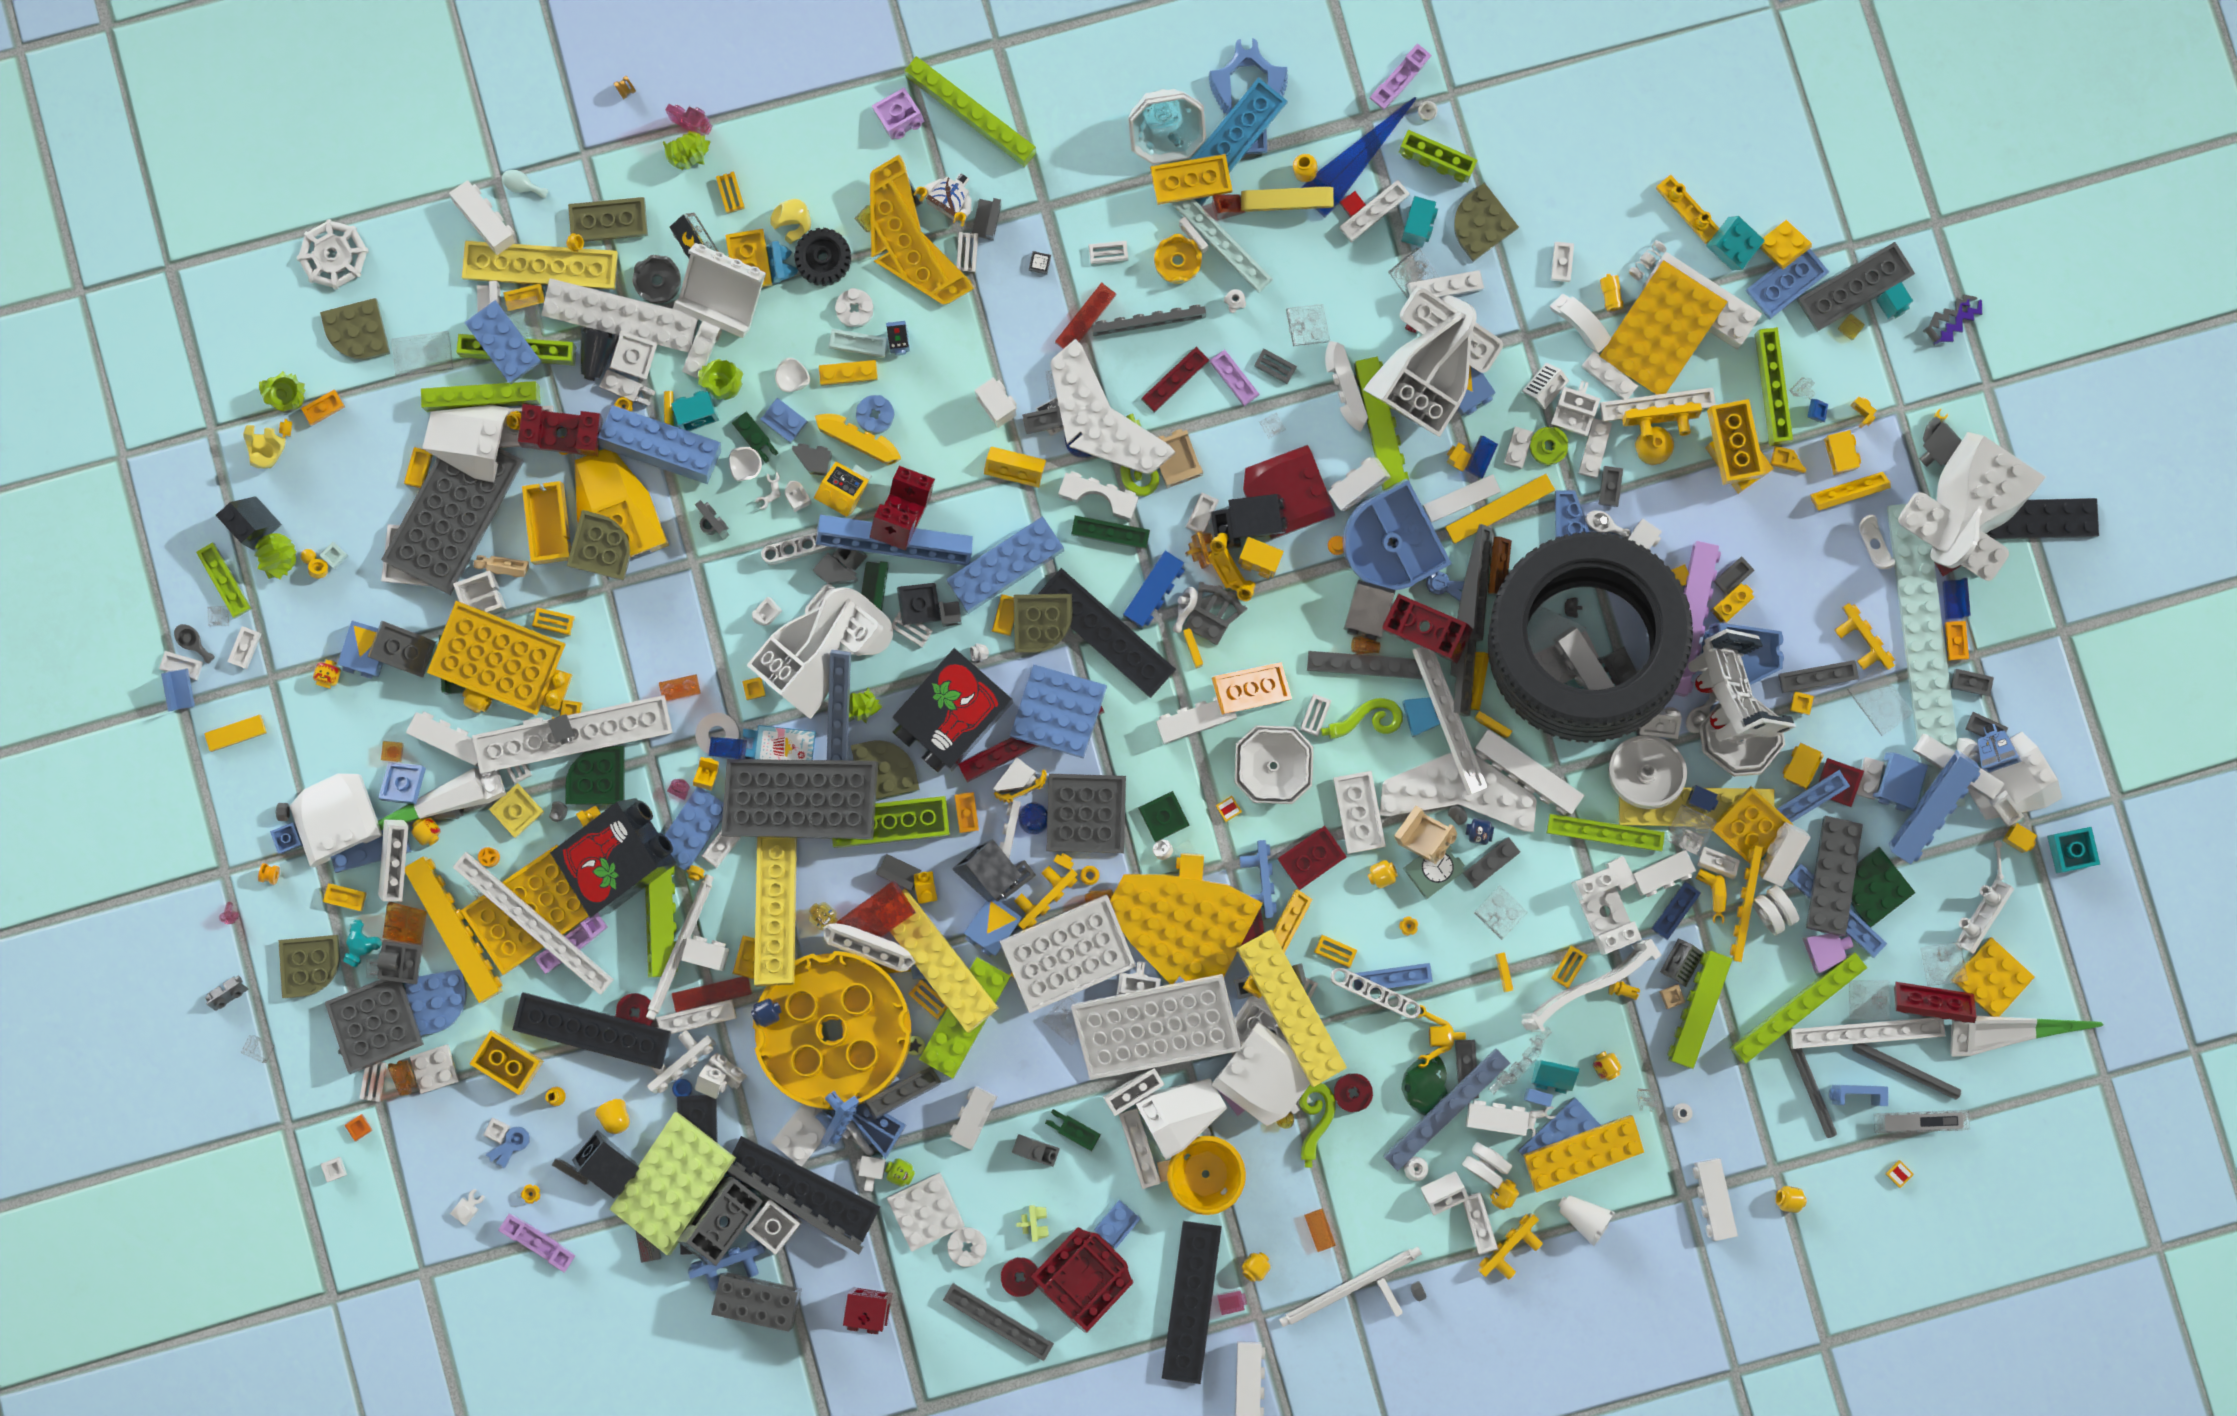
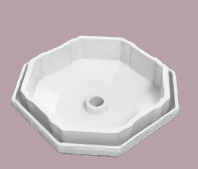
M1756 699L1763 712H1768V715L1778 716ZM1719 702L1699 726L1703 753L1734 777L1762 774L1785 746L1784 733L1776 737L1755 736L1736 743L1729 740L1720 741L1716 738L1718 729H1714L1710 724L1712 713L1722 708Z
M1256 725L1236 743L1235 784L1253 803L1293 804L1312 786L1313 746L1295 727ZM1275 762L1277 768L1271 769L1270 763Z

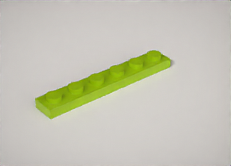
M1549 814L1546 831L1547 834L1660 852L1663 850L1665 832L1554 814Z

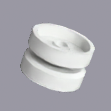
M1774 885L1767 890V897L1760 894L1753 899L1752 904L1764 925L1773 935L1777 936L1785 930V924L1792 926L1800 918L1796 908L1785 892L1779 886Z
M1476 1142L1472 1148V1153L1480 1158V1160L1478 1161L1471 1156H1467L1462 1165L1498 1189L1503 1179L1494 1171L1497 1170L1502 1174H1508L1513 1166L1491 1148Z

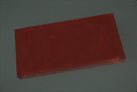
M894 880L836 923L848 925L882 938L916 912Z

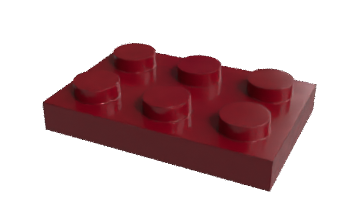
M1324 825L1281 855L1277 860L1298 890H1301L1347 856Z

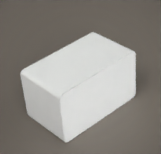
M1624 856L1605 864L1607 868L1612 867L1619 883L1616 886L1618 891L1637 883Z

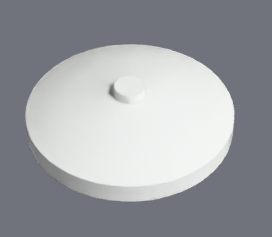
M1649 735L1632 737L1621 743L1614 751L1608 769L1610 783L1619 797L1627 803L1643 809H1657L1675 801L1681 794L1687 779L1686 763L1679 750L1668 741Z

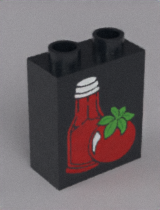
M953 648L893 715L892 718L899 725L892 733L908 747L916 740L924 746L927 751L921 758L936 772L939 773L944 766L953 771L1013 704V699L958 650Z
M637 798L615 802L550 852L590 918L610 914L677 864L671 855L673 846L670 840L665 835L657 832L651 822L653 819L651 809L646 803Z

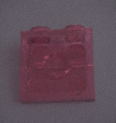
M668 104L665 109L670 121L686 130L700 133L701 136L708 135L712 130L713 125L710 124V119L698 107L694 109L689 106L685 112V109L677 104L675 106Z

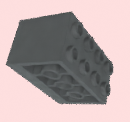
M724 1272L719 1278L711 1315L789 1332L794 1327L802 1288Z

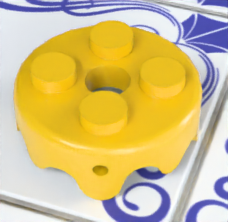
M1174 234L1162 240L1154 254V264L1157 273L1170 283L1181 284L1192 280L1201 267L1202 253L1197 243L1184 237L1182 234ZM1175 256H1181L1183 263L1176 265L1172 259Z

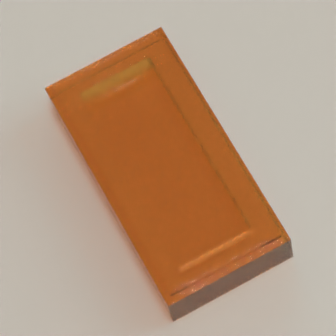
M1323 1208L1304 1214L1317 1252L1336 1246Z

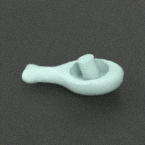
M508 170L502 175L503 184L512 192L523 193L531 191L538 194L541 198H546L548 194V189L532 184L527 175L521 171Z

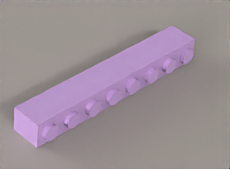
M1700 541L1693 543L1688 566L1689 576H1687V584L1684 585L1683 592L1687 595L1690 604L1689 610L1692 613L1693 640L1687 666L1674 695L1685 697L1693 689L1694 682L1691 681L1692 674L1696 672H1691L1688 669V664L1696 658V655L1699 656L1701 651L1699 640L1700 637L1704 636L1705 626H1703L1704 618L1707 619L1709 613L1707 602L1711 600L1713 594L1711 583L1715 581L1717 570H1714L1715 564L1719 563L1721 552L1718 551V545Z

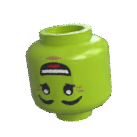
M896 1158L893 1162L889 1161L884 1171L887 1173V1181L899 1187L909 1185L915 1174L913 1165L900 1158Z

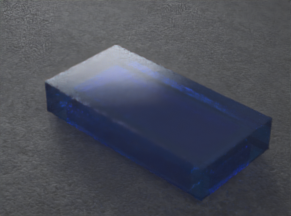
M1480 436L1465 470L1483 479L1498 444L1485 436Z
M711 737L709 756L745 759L747 740Z

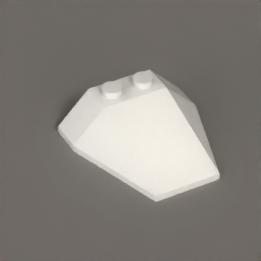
M491 404L432 411L422 449L474 479L494 483L498 467L496 462L503 427H507L506 418L511 409Z
M2023 732L2011 737L2010 740L2022 762L1989 773L2004 783L1999 794L2006 790L2021 813L2046 808L2062 799L2058 779L2038 746ZM1967 787L1969 794L1985 820L2000 817L1989 802V799Z

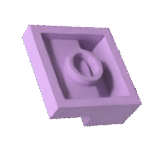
M905 87L872 105L874 112L891 140L903 138L905 132L911 129L917 130L925 122L920 110Z

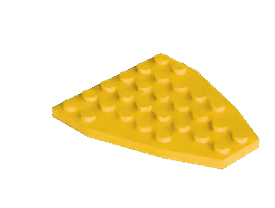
M1124 874L1110 900L1124 935L1169 984H1174L1179 976L1185 981L1223 974L1224 977L1237 953L1236 948L1241 946L1263 902L1228 884L1163 874Z

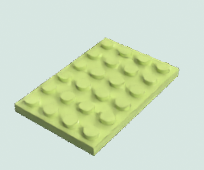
M674 1112L639 1164L635 1178L628 1181L624 1191L617 1197L610 1210L664 1254L670 1256L679 1243L677 1239L687 1226L692 1224L736 1157L681 1114Z

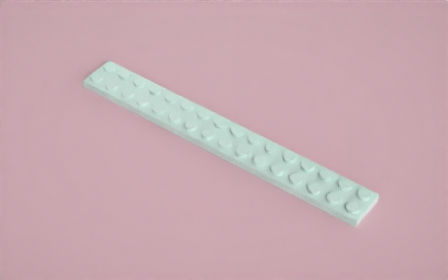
M1907 504L1887 506L1893 559L1895 560L1894 569L1916 741H1919L1922 734H1926L1955 752L1957 750V735L1935 564L1930 555L1932 546L1899 524V515ZM1919 756V762L1928 765L1922 784L1924 796L1942 770ZM1965 797L1958 799L1956 802L1957 807L1966 806Z

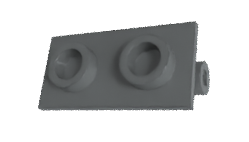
M239 975L237 977L233 976L223 983L224 991L219 986L207 993L208 996L205 997L207 1000L206 1004L217 1011L249 989L242 984L243 980Z

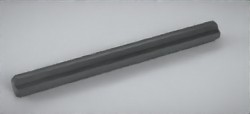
M1788 1030L1784 1033V1037L1827 1138H1832L1837 1135L1836 1129L1802 1048L1791 1049Z
M1864 1043L1853 1044L1852 1050L1938 1092L1955 1100L1961 1095V1089Z

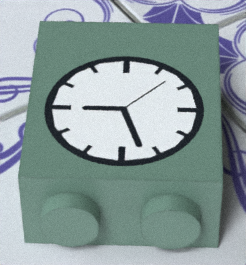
M1450 845L1441 860L1439 859L1437 864L1418 856L1403 868L1425 899L1431 897L1465 871L1463 869L1465 865L1459 857L1455 858L1451 853L1453 849Z

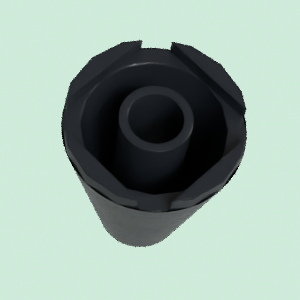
M581 327V374L584 375V379L595 381V378H600L618 341L619 335L612 337L613 333L593 328L586 331L587 327Z

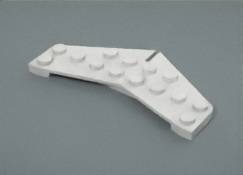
M1076 339L1051 360V369L1067 444L1082 433L1070 445L1071 448L1144 474L1153 473L1176 453L1169 444L1110 407L1085 351Z
M1451 752L1385 780L1382 785L1379 813L1380 816L1389 817L1411 813L1415 806L1422 808V810L1461 805L1511 825L1521 831L1534 832L1537 801L1533 794L1477 755L1475 757L1487 788L1468 795Z

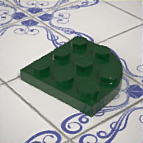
M609 746L583 752L570 766L566 777V805L614 804L617 801L625 800V746Z
M1877 847L1859 861L1856 866L1851 904L1859 917L1871 928L1916 892L1884 851Z

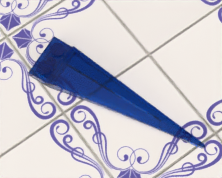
M1416 97L1412 98L1320 169L1312 181L1306 182L1301 187H1333L1334 207L1316 209L1324 218L1339 205L1371 159L1416 101Z

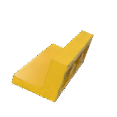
M990 447L986 458L984 474L1039 488L1046 460Z

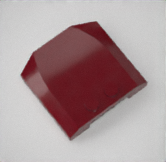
M1308 445L1245 468L1243 484L1245 497L1279 494L1281 498H1284L1285 509H1283V515L1287 518L1288 528H1285L1286 533L1270 535L1269 537L1272 540L1335 517L1333 505Z
M1079 1227L1030 1276L1035 1286L1085 1333L1098 1322L1134 1283L1129 1274L1127 1262L1099 1234L1082 1230Z

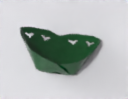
M1439 1056L1435 1057V1061L1438 1064L1432 1062L1433 1059H1431L1425 1068H1419L1418 1065L1426 1064V1061L1418 1059L1407 1068L1403 1076L1401 1090L1406 1101L1410 1102L1409 1105L1413 1110L1424 1116L1441 1101L1438 1099L1441 1094L1442 1099L1448 1094L1445 1088L1447 1072ZM1439 1070L1441 1071V1072H1440L1441 1078H1439V1076L1437 1075V1073L1439 1072ZM1406 1084H1409L1411 1088L1409 1092H1406Z

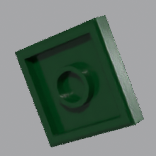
M1173 791L1138 807L1155 843L1190 826Z

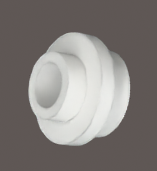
M1680 1103L1673 1108L1672 1114L1677 1122L1686 1123L1692 1118V1109L1689 1105ZM1682 1109L1686 1111V1115L1684 1117L1680 1116V1111Z

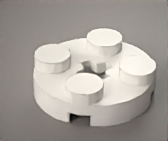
M851 288L843 292L836 301L835 310L837 317L847 327H862L873 316L874 307L872 299L862 290ZM858 304L859 311L850 312V306Z
M962 1227L951 1235L948 1241V1254L956 1264L962 1267L974 1266L984 1258L987 1247L986 1239L979 1230L971 1227ZM963 1242L972 1243L971 1252L962 1250L964 1247Z

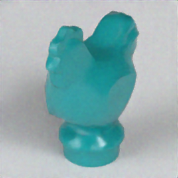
M354 920L350 924V934L346 940L350 953H346L343 959L345 963L356 968L361 964V956L368 955L372 950H378L382 946L380 938L367 937L362 933V928L364 927L362 920Z

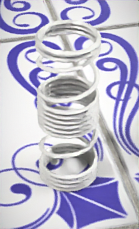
M1655 240L1652 244L1653 250L1648 249L1640 257L1641 262L1635 263L1636 268L1632 267L1629 270L1630 275L1634 279L1641 280L1643 278L1642 275H1645L1638 269L1637 263H1641L1647 269H1650L1649 267H1652L1657 261L1648 251H1653L1657 256L1661 257L1654 250L1653 245L1659 251L1665 253L1667 249L1664 244Z

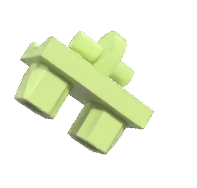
M1029 1205L1030 1221L1027 1220V1214H1022V1222L1016 1223V1226L1022 1227L1023 1234H1029L1028 1226H1031L1032 1242H1037L1039 1239L1049 1236L1048 1226L1037 1227V1219L1047 1218L1046 1207Z

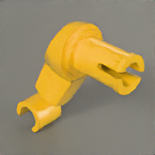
M1701 868L1695 879L1711 886L1713 911L1716 912L1713 916V922L1715 923V917L1719 915L1722 917L1723 924L1724 916L1722 912L1726 910L1727 901L1725 878L1722 875L1715 876Z

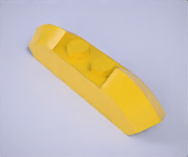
M837 414L815 415L820 432L886 465H891L901 460V456L895 446L882 435L876 440L873 434L866 431L862 433L858 431V427L851 423L846 425L847 418Z

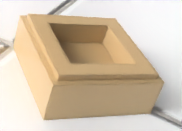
M1679 984L1659 991L1666 1009L1685 1003Z

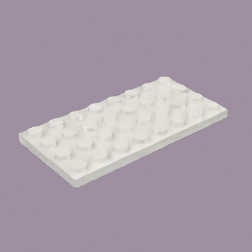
M1223 974L1071 1005L1090 1080L1241 1051Z

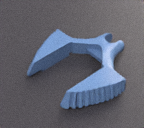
M1252 38V48L1248 50L1242 47L1241 39H1238L1235 44V55L1224 68L1209 72V84L1211 91H1213L1212 94L1216 98L1218 105H1220V109H1223V113H1226V116L1232 110L1230 75L1239 67L1257 66L1262 72L1267 73V85L1284 97V91L1287 88L1286 84H1288L1287 67L1274 66L1265 60L1260 54L1258 42L1254 38Z

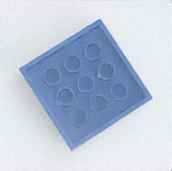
M1033 664L1010 738L1084 759L1107 685Z

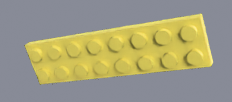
M465 241L462 279L535 285L541 283L542 285H548L551 278L587 288L615 290L618 252L596 249H581L578 252H574L567 247L513 244L496 255L486 242Z
M1684 787L1675 801L1657 809L1635 807L1619 797V825L1711 827L1748 788H1704L1718 794L1716 798L1718 804L1715 810H1711L1709 813L1686 805L1692 790L1689 787ZM1755 789L1774 806V789Z
M757 837L754 985L756 987L794 985L797 838Z
M906 888L875 912L900 946L912 955L915 960L914 964L966 1032L970 1033L999 1009Z
M1269 930L1236 948L1311 1086L1315 1087L1346 1069L1347 1067L1273 931Z

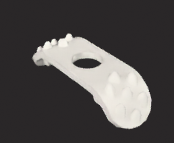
M1868 515L1861 520L1859 530L1869 556L1877 568H1892L1895 565V560L1888 552L1879 530L1877 518L1875 515ZM1872 539L1879 541L1880 547L1878 549L1871 547L1870 541Z

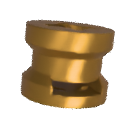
M624 76L620 82L616 81L613 83L623 100L627 98L628 94L636 92L627 76ZM626 81L628 82L631 89L628 88L627 84L625 83Z

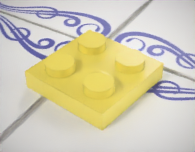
M519 783L489 808L491 813L514 838L519 836L544 813L542 808Z

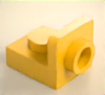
M593 806L587 811L581 810L576 813L583 827L601 814L597 806Z

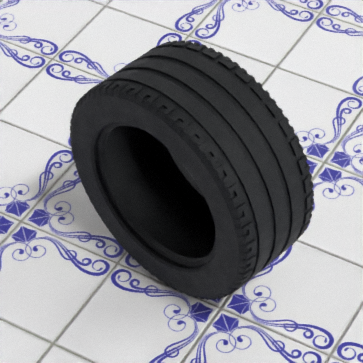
M1576 532L1570 536L1566 534L1556 537L1553 541L1552 539L1548 540V542L1540 544L1539 548L1535 547L1532 551L1528 552L1525 558L1522 557L1514 565L1513 570H1510L1496 595L1488 634V657L1493 678L1496 680V685L1501 695H1504L1505 701L1512 709H1515V713L1524 721L1527 720L1528 724L1534 726L1537 730L1541 729L1543 733L1549 734L1552 737L1558 736L1559 739L1567 741L1576 740L1579 743H1588L1589 741L1597 743L1605 742L1606 739L1614 740L1621 738L1624 734L1628 735L1637 731L1639 727L1642 728L1656 717L1668 704L1678 688L1687 666L1693 640L1692 613L1689 610L1690 604L1687 595L1683 593L1684 589L1680 581L1675 578L1674 572L1670 570L1668 565H1664L1662 559L1656 554L1653 555L1651 550L1646 549L1643 545H1637L1635 541L1628 540L1626 537L1623 539L1619 538V535L1615 536L1611 535V533L1606 535L1603 532ZM1578 587L1599 588L1620 596L1638 612L1645 624L1650 642L1648 661L1632 678L1607 689L1585 690L1571 687L1558 681L1545 671L1535 658L1527 633V625L1532 615L1547 599L1564 590Z

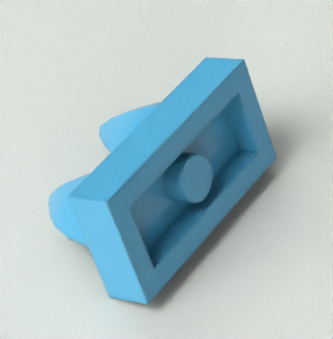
M772 241L766 248L772 284H776L796 275L798 269L792 265L782 263L783 260L791 256L792 251L780 245L779 241Z

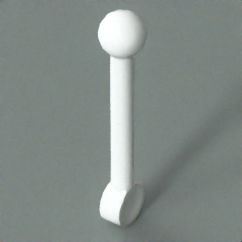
M1997 840L1994 842L1998 870L1996 879L2002 881L2004 879L2001 870L2000 853L2002 842Z

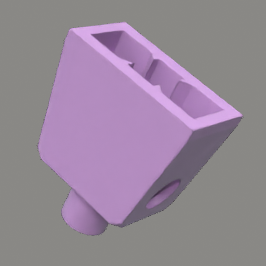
M1824 934L1802 938L1815 973H1821L1845 960L1846 954L1844 950L1853 948V942L1849 936L1840 939L1838 935Z

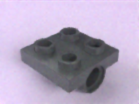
M701 500L697 502L695 506L704 516L699 523L701 530L707 535L718 533L723 540L729 536L727 532L729 528L720 516L717 519L715 518L717 513L708 502L705 504ZM707 521L713 526L709 530L704 528Z
M384 939L378 958L379 971L377 979L417 984L423 945Z

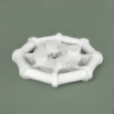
M328 219L320 226L304 233L305 236L300 253L297 256V261L301 263L310 283H318L336 290L357 277L360 278L366 254L369 253V250L365 247L354 225L348 226ZM333 230H338L345 233L343 236L339 237L333 234ZM327 231V235L319 239L315 238L319 234ZM352 237L357 248L351 249L347 240ZM312 241L314 243L315 248L314 251H312V253L309 254L308 250ZM330 250L337 251L335 258H328ZM353 254H358L355 267L350 265L353 260L352 256ZM312 259L317 266L314 271L308 262ZM345 269L350 271L340 278L337 276L338 273ZM321 272L331 274V279L321 277Z

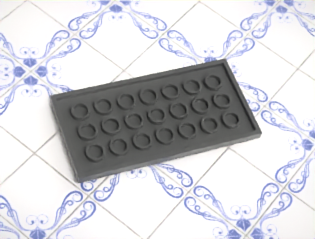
M498 448L496 456L498 467L493 483L474 479L437 458L381 560L451 595L454 590L453 583L458 582L524 461Z
M727 759L721 835L724 837L873 839L878 762Z

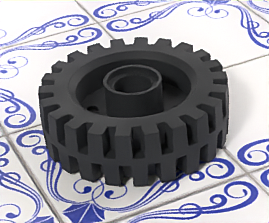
M824 227L823 229L816 228L814 231H808L797 242L798 245L795 247L794 254L795 264L799 273L808 282L818 286L833 285L834 282H839L842 277H845L846 272L849 271L851 264L850 247L839 232L837 233L833 229L829 230ZM822 253L828 255L827 259L823 261L819 260L818 256Z

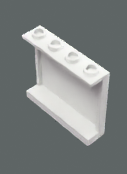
M695 243L688 251L691 255L679 298L674 303L673 309L743 338L750 330L766 273L760 271L757 267L746 265L738 259L727 257L722 252H716L705 245Z

